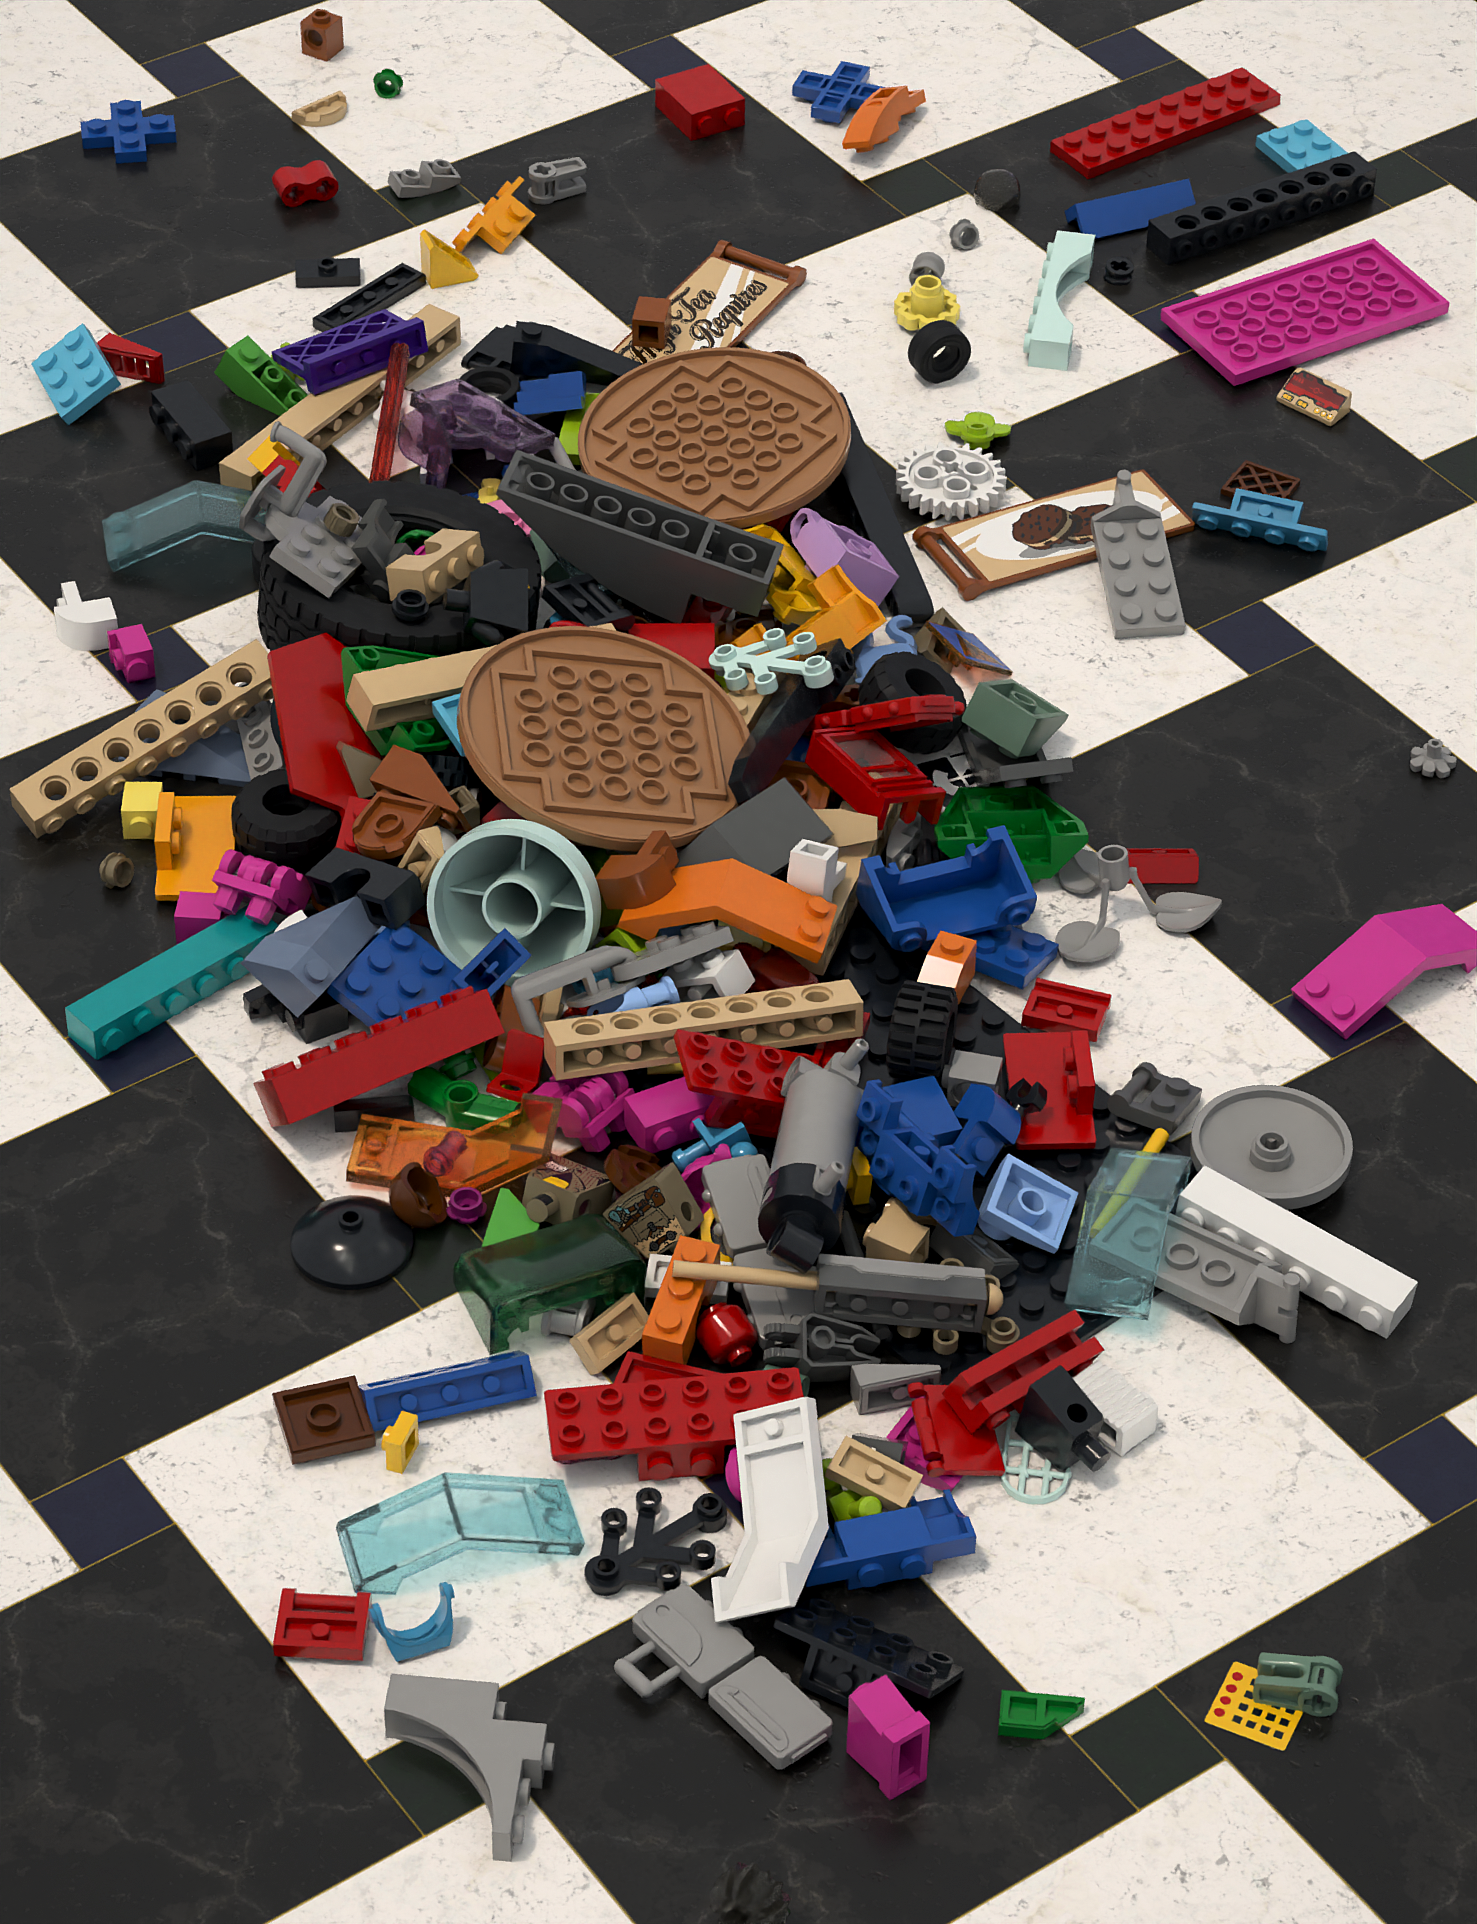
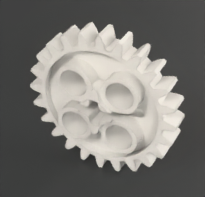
M938 442L937 448L925 444L924 452L915 448L913 449V456L906 454L904 455V462L898 463L895 484L897 485L896 492L901 494L902 502L909 501L910 509L920 507V515L930 511L932 512L933 519L942 514L945 515L946 521H949L952 515H957L960 520H964L965 514L976 517L978 510L983 513H989V506L998 507V500H1003L1004 492H1006L1007 477L1005 476V468H1000V460H993L992 453L982 455L981 447L973 451L969 450L970 446L968 443L962 448L957 447L956 442H952L950 447H945L942 442Z

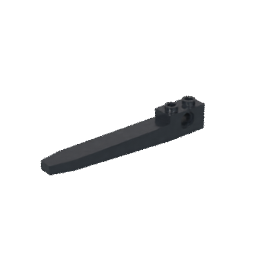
M841 638L818 645L815 651L800 655L797 661L805 662L806 659L812 656H824L830 662L834 674V679L830 684L821 688H809L805 684L803 675L787 673L734 761L728 785L738 803L750 800L767 788L821 706L835 701L855 672L854 656L845 647Z

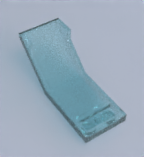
M194 480L125 511L116 512L109 518L102 520L108 564L115 572L201 534L254 543L256 538L239 528L240 514L254 491ZM261 508L254 519L266 526L264 516L267 510Z
M1121 1148L1110 1149L1087 1190L1064 1303L1066 1310L1073 1311L1075 1309L1079 1312L1141 1320L1149 1319L1168 1216L1178 1196L1187 1187L1192 1162L1191 1157Z
M444 1472L342 1519L336 1525V1531L355 1593L371 1592L372 1594L396 1595L403 1579L466 1550L579 1556L585 1545L565 1483L559 1479Z

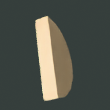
M337 91L292 111V121L309 127L334 124L343 119L347 113L346 96L341 91Z

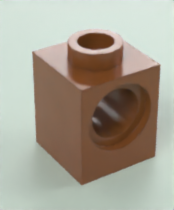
M316 9L300 22L302 54L328 62L344 49L342 16L330 13L324 9Z

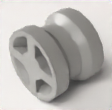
M933 252L920 253L915 258L913 268L909 274L911 286L915 284V280L923 275H933L941 280L945 271L943 259Z

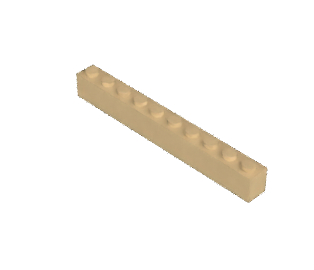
M431 304L426 305L408 320L418 317L424 321L428 352L318 394L310 393L219 462L221 490L248 502L252 493L265 476L247 458L270 435L272 427L277 421L281 422L282 426L302 436L321 451L325 450L378 409L380 402L377 398L381 395L382 391L381 381L387 380L401 387H406L461 345L460 317ZM282 444L300 463H302L304 459L302 456L297 454L295 451H293L286 445Z

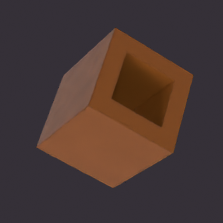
M639 296L632 317V346L665 349L672 326L671 299Z

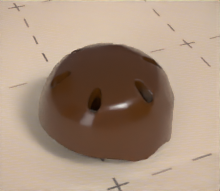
M411 1162L407 1164L392 1179L388 1191L389 1203L401 1221L414 1228L427 1229L442 1223L446 1219L447 1202L439 1187L438 1180L432 1173L425 1171L420 1163Z

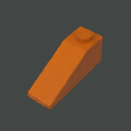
M940 930L925 958L917 982L955 988L959 1004L975 975L977 940Z

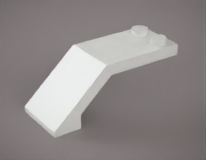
M802 1397L733 1414L745 1535L726 1577L717 1576L711 1578L715 1622L722 1623L795 1607L829 1529L816 1399Z

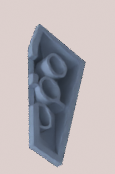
M355 896L266 936L247 955L241 964L296 1017H299L339 976L382 925L369 921L361 899Z

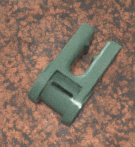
M1260 1653L1257 1666L1258 1676L1255 1678L1253 1687V1700L1255 1703L1303 1711L1317 1717L1329 1716L1336 1712L1339 1701L1336 1687L1343 1678V1668L1338 1661L1326 1656L1310 1657ZM1320 1669L1324 1670L1323 1677H1319ZM1318 1695L1322 1696L1321 1703L1319 1704L1317 1703Z

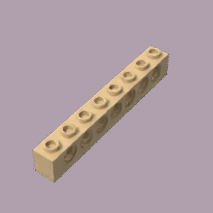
M255 639L10 788L12 807L36 838L45 833L50 834L57 831L66 820L76 814L88 812L97 801L107 795H115L122 791L125 782H130L138 776L150 774L164 760L181 755L187 750L189 745L200 738H209L217 732L220 726L231 719H240L251 707L262 700L269 701L274 698L267 659L269 653ZM239 682H246L249 684L245 687L235 686V684ZM207 701L218 702V704L213 706H208L204 703ZM184 719L188 721L185 724L173 723L175 720ZM146 738L157 739V741L153 743L142 742ZM115 757L126 758V760L122 762L111 761ZM87 775L96 777L91 781L80 780ZM56 794L64 796L60 800L49 799L51 796Z
M846 979L544 1022V1057L557 1081L681 1063L673 1037L678 1029L700 1032L726 1039H736L741 1042L761 1046H771L776 1049L863 1036L864 1002L851 981Z

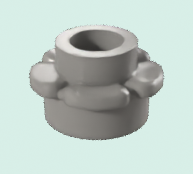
M961 219L950 229L949 237L952 239L950 243L955 249H971L978 242L979 231L974 224H971L970 220Z

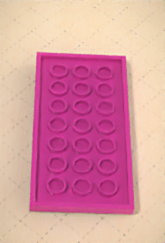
M1373 238L1162 308L1161 320L1233 386L1447 314L1450 302Z

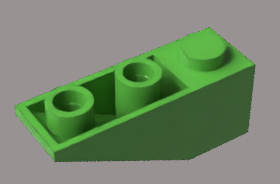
M248 335L225 351L214 372L238 397L279 416L308 396Z

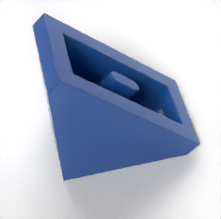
M504 928L451 982L458 989L471 985L474 991L487 989L491 997L532 955Z

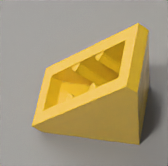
M424 229L420 233L421 272L426 275V281L431 289L474 281L479 276L469 258Z

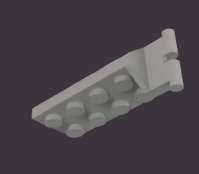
M1120 470L1117 474L1115 497L1112 506L1092 516L1090 525L1114 639L1184 634L1186 625L1161 514L1159 511L1135 500L1131 484V473L1128 470Z
M1134 1196L1090 1243L1089 1256L1238 1326L1255 1323L1279 1334V1339L1283 1343H1292L1296 1339L1300 1277L1295 1273L1282 1274V1264Z

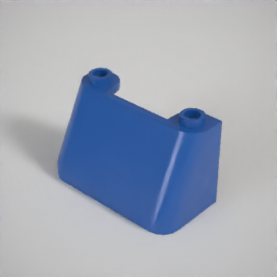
M1005 825L987 829L986 835L988 839L981 846L976 848L974 843L967 844L965 856L899 871L896 862L888 863L886 868L880 855L861 859L856 897L862 910L893 949L911 952L921 946L933 944L940 930L959 936H966L1007 925L1018 926L1029 920L1036 906L1037 895Z

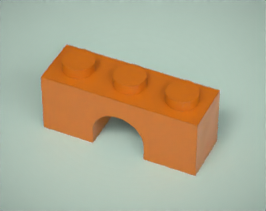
M680 1235L642 1333L643 1355L686 1365L696 1340V1323L701 1305L709 1306L718 1281L672 1277L673 1261L720 1264V1245Z

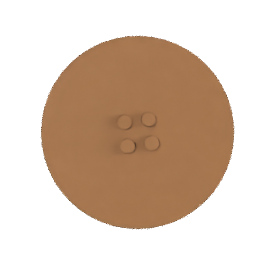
M738 347L702 348L683 351L652 360L634 368L612 382L595 398L582 419L578 433V454L584 474L739 529L778 519L811 502L828 488L839 475L846 463L851 445V425L847 406L841 395L827 379L815 370L788 357L771 352Z
M584 626L543 628L519 634L496 645L478 660L466 677L458 702L457 729L465 756L473 770L488 789L510 809L528 821L536 822L555 830L566 839L604 849L639 852L652 831L666 830L673 847L677 848L690 844L712 823L743 803L737 802L728 785L734 761L750 736L743 716L727 693L711 677L682 656L663 646L631 634L610 629Z

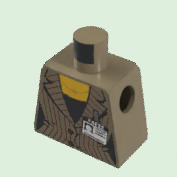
M549 1152L528 1174L522 1205L526 1208L529 1218L534 1222L545 1221L565 1230H574L604 1218L603 1213L611 1206L615 1185L609 1180L607 1175Z

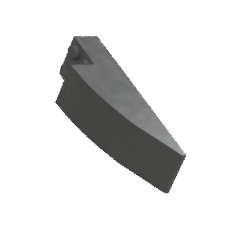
M516 450L496 493L547 545L584 574L589 573L598 583L615 594L673 623H682L693 595L733 608L740 613L758 617L784 544L519 450Z

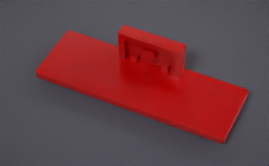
M796 1367L552 1389L544 1392L553 1461L637 1454L639 1481L724 1473V1446L736 1445L733 1414L804 1397L799 1369Z

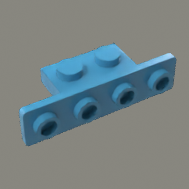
M1236 488L1230 509L1194 502L1192 506L1193 521L1207 530L1223 529L1231 531L1240 537H1249L1251 535L1264 538L1273 544L1288 543L1298 545L1306 551H1326L1328 546L1327 530L1299 524L1303 512V502Z

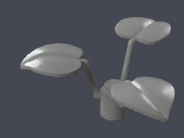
M1108 845L1101 848L1098 852L1081 849L1058 871L1059 881L1066 890L1075 893H1088L1097 886L1102 888L1099 920L1096 925L1089 921L1069 923L1059 930L1055 942L1059 944L1058 952L1060 955L1072 961L1094 962L1113 954L1120 944V933L1116 929L1104 927L1106 924L1109 890L1119 891L1124 889L1130 879L1149 912L1157 914V925L1168 931L1189 932L1200 928L1221 908L1222 900L1194 893L1171 892L1157 897L1155 905L1137 876V868L1129 867L1128 851L1125 847Z

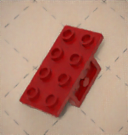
M678 1029L673 1036L688 1090L715 1096L704 1114L707 1126L729 1129L742 1122L748 1134L777 1139L786 1098L780 1093L789 1067L799 1055L819 1065L817 1057L806 1053H796L776 1049L771 1046L741 1042L736 1039H726Z
M1088 1031L1003 1034L1002 1042L1008 1090L1022 1078L1031 1086L1039 1082L1047 1090V1101L1042 1111L1027 1113L1022 1120L1021 1129L1015 1141L1016 1149L1095 1148L1096 1135L1093 1121L1095 1080Z

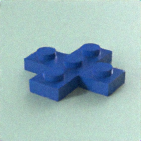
M841 61L832 76L802 70L792 85V96L800 97L807 101H814L811 106L812 118L821 119L827 123H840L849 108L859 109L871 94L884 87L866 83L870 78L869 66Z
M121 100L116 103H110L111 120L92 119L81 122L83 149L114 147L116 164L147 162L146 144L176 142L174 115L155 114L151 117H142L141 101Z

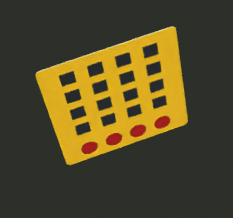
M1234 1662L1205 1718V1722L1284 1751L1303 1711L1255 1703L1253 1700V1687L1255 1678L1258 1676L1257 1669Z

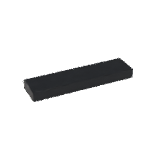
M401 263L313 317V328L324 332L387 309L426 285V275Z

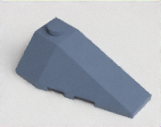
M156 689L135 712L166 693ZM184 719L175 720L173 723L185 724L188 721ZM224 724L209 738H200L189 745L184 753L177 757H169L158 764L153 772L148 774L162 777L164 772L183 774L184 780L195 781L197 776L217 778L219 784L244 787L245 784L251 781L241 737ZM146 738L142 742L153 743L157 741V739ZM125 757L118 758L119 762L126 760Z

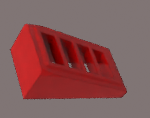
M108 333L97 342L116 376L158 384L165 381L162 353L112 333ZM146 361L149 362V368L146 367Z

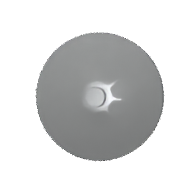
M1276 1085L1245 1086L1215 1097L1198 1113L1192 1127L1190 1142L1191 1158L1197 1172L1205 1165L1285 1210L1306 1207L1320 1202L1333 1194L1343 1184L1349 1173L1353 1152L1350 1131L1344 1120L1333 1108L1306 1092Z

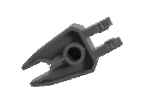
M811 1312L798 1325L770 1323L766 1324L763 1328V1337L765 1339L790 1343V1348L770 1347L764 1350L765 1363L781 1367H796L799 1369L800 1374L810 1378V1382L849 1381L851 1366L881 1363L879 1358L862 1354L873 1353L879 1346L880 1339L859 1325Z

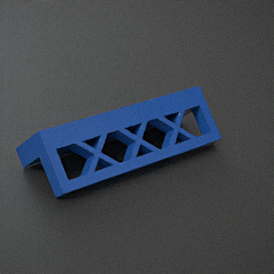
M520 1350L358 1385L374 1432L385 1430L389 1425L394 1426L401 1411L418 1415V1422L537 1396L529 1354Z

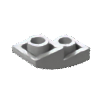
M435 159L434 161H421L419 172L411 169L390 171L387 182L399 198H411L449 189L459 184L461 177L450 162L443 159Z
M918 812L912 823L905 824L899 818L894 825L887 843L886 868L888 863L896 862L899 871L913 867L915 857L912 855L913 850L920 844L923 836L921 815Z

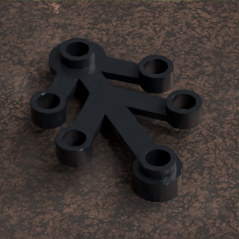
M651 1487L639 1490L636 1494L638 1518L633 1547L618 1555L620 1536H623L627 1531V1514L619 1508L605 1510L601 1516V1530L604 1533L601 1553L587 1562L584 1569L586 1583L593 1592L602 1596L618 1593L624 1584L654 1586L663 1591L674 1590L681 1584V1568L679 1565H689L698 1570L710 1569L716 1562V1548L713 1543L707 1540H698L690 1548L670 1545L696 1529L705 1533H716L722 1530L727 1523L726 1503L720 1496L714 1493L703 1494L694 1502L691 1512L653 1534L656 1515L662 1509V1495L657 1489ZM645 1501H653L654 1503H652V1504H646V1503H643V1502H645ZM617 1521V1522H620V1523H619V1524H610L609 1522ZM700 1553H704V1554H707L708 1556H706V1557H700V1556H697V1555L700 1554ZM643 1561L659 1563L655 1570L635 1567ZM670 1574L673 1575V1577L665 1578L663 1577V1575Z

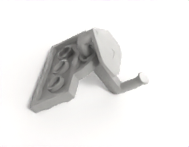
M277 421L272 427L270 441L273 443L278 441L286 445L304 459L284 493L276 488L286 469L282 465H279L260 482L240 514L239 528L260 541H271L277 538L280 542L274 547L269 557L330 598L363 566L351 549L363 531L357 524L351 536L343 537L334 534L325 526L324 517L334 503L347 505L345 502L334 499L332 496H329L317 508L305 502L326 466V456L315 445L293 430L282 426V423ZM261 508L267 510L264 516L266 526L254 519Z

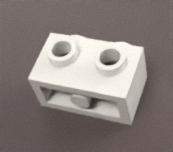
M714 949L707 953L699 954L672 965L663 975H668L673 980L681 1003L745 994L755 982L739 949L726 951Z

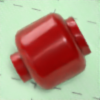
M725 1302L717 1303L706 1309L698 1318L699 1324L696 1328V1337L709 1359L717 1365L730 1363L732 1367L739 1366L750 1359L753 1354L751 1349L757 1342L758 1334L744 1310L737 1305H727Z

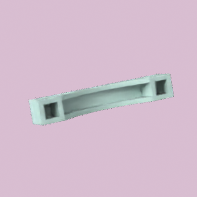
M1057 230L1054 243H1048L1046 260L1043 262L1042 278H1039L1037 296L1034 298L1033 314H1030L1028 333L1025 334L1023 352L1029 353L1028 366L1067 371L1072 352L1074 325L1064 316L1058 303L1074 287L1089 280L1094 257L1095 235Z

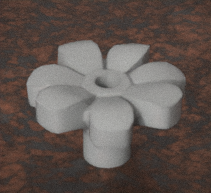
M1434 738L1424 744L1423 748L1414 747L1411 750L1410 768L1414 772L1422 770V775L1433 777L1435 772L1439 778H1446L1450 775V769L1456 767L1457 759L1455 756H1450V749L1442 747L1443 743L1441 740Z

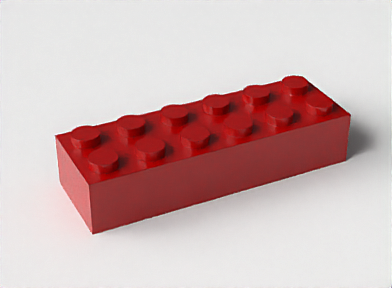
M472 985L463 989L453 990L440 996L442 1004L438 1005L437 1000L420 1004L404 1011L407 1017L404 1020L401 1015L392 1019L390 1017L370 1025L371 1033L368 1035L364 1030L333 1041L335 1049L331 1050L330 1046L319 1047L297 1056L300 1062L297 1065L290 1061L263 1070L264 1079L253 1084L271 1127L290 1125L505 1033L488 990L474 991Z

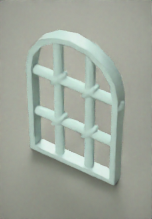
M1010 1412L1011 1417L1007 1420L1002 1460L1005 1473L1019 1474L1018 1489H1014L1007 1481L1006 1474L1004 1473L1001 1476L1003 1488L1008 1495L1017 1501L1031 1505L1046 1504L1057 1500L1066 1491L1069 1479L1072 1476L1071 1467L1066 1469L1065 1473L1051 1471L1052 1463L1045 1458V1465L1041 1470L1027 1468L1029 1451H1032L1033 1447L1022 1438L1021 1440L1010 1439L1012 1421L1018 1422L1020 1416L1018 1413ZM1009 1446L1023 1447L1021 1465L1019 1464L1018 1467L1006 1466ZM1029 1476L1043 1477L1041 1495L1031 1496L1024 1494L1026 1478H1029ZM1052 1478L1064 1479L1059 1488L1048 1494L1049 1480L1052 1481Z

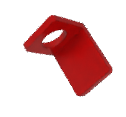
M511 1029L507 1034L501 1073L487 1085L486 1092L519 1103L527 1099L539 1087L544 1059V1038L517 1029ZM502 1085H513L521 1090H508L503 1088Z

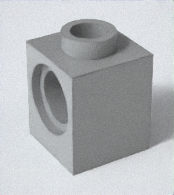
M956 1050L952 1065L945 1064L941 1080V1088L947 1089V1101L950 1106H958L971 1083L989 1086L999 1094L1003 1058Z

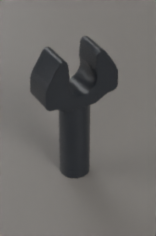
M1022 1078L1010 1088L1006 1097L1011 1101L1012 1107L1019 1112L1022 1122L1027 1113L1042 1111L1047 1101V1090L1039 1082L1031 1086ZM1004 1143L1001 1149H1005L1008 1144Z

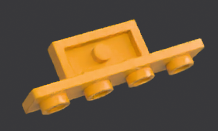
M521 176L513 184L507 181L496 194L499 199L497 200L495 197H492L481 210L484 215L482 216L478 212L467 225L469 231H466L464 228L452 241V244L456 246L455 250L461 253L478 235L497 252L502 254L535 217V214L513 196L524 182Z

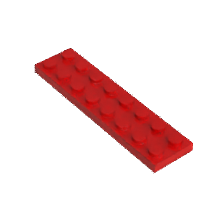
M1243 67L1237 68L1226 74L1210 78L1205 82L1187 87L1179 92L1163 96L1153 102L1140 105L1132 110L1116 114L1106 120L1090 124L1085 128L1053 139L1050 143V152L1085 178L1091 179L1280 105L1281 94Z

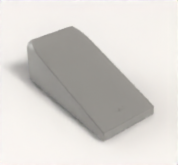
M858 1364L851 1366L850 1394L858 1414H867L910 1405L915 1399L909 1397L908 1385L914 1382H921L923 1385H940L941 1368L940 1365Z

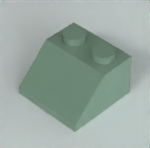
M1006 679L979 682L962 716V722L971 727L970 732L976 737L983 740H992L1000 746V752L1008 757L1018 759L1023 756L1035 755L1066 722L1069 714L1015 680Z

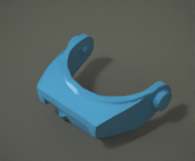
M447 1582L439 1584V1606L426 1622L416 1628L403 1631L392 1630L385 1626L383 1614L378 1603L372 1604L371 1608L368 1609L371 1622L374 1623L381 1636L385 1639L397 1662L450 1646L453 1633L451 1599L455 1598L451 1584Z

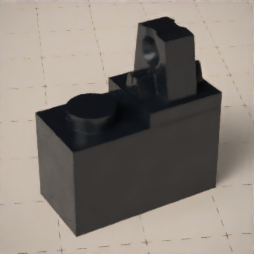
M263 984L243 993L244 1011L251 1020L277 1014L282 1023L287 1022L291 1031H297L306 1044L349 1029L348 1010L327 994L326 990L299 1017H296Z

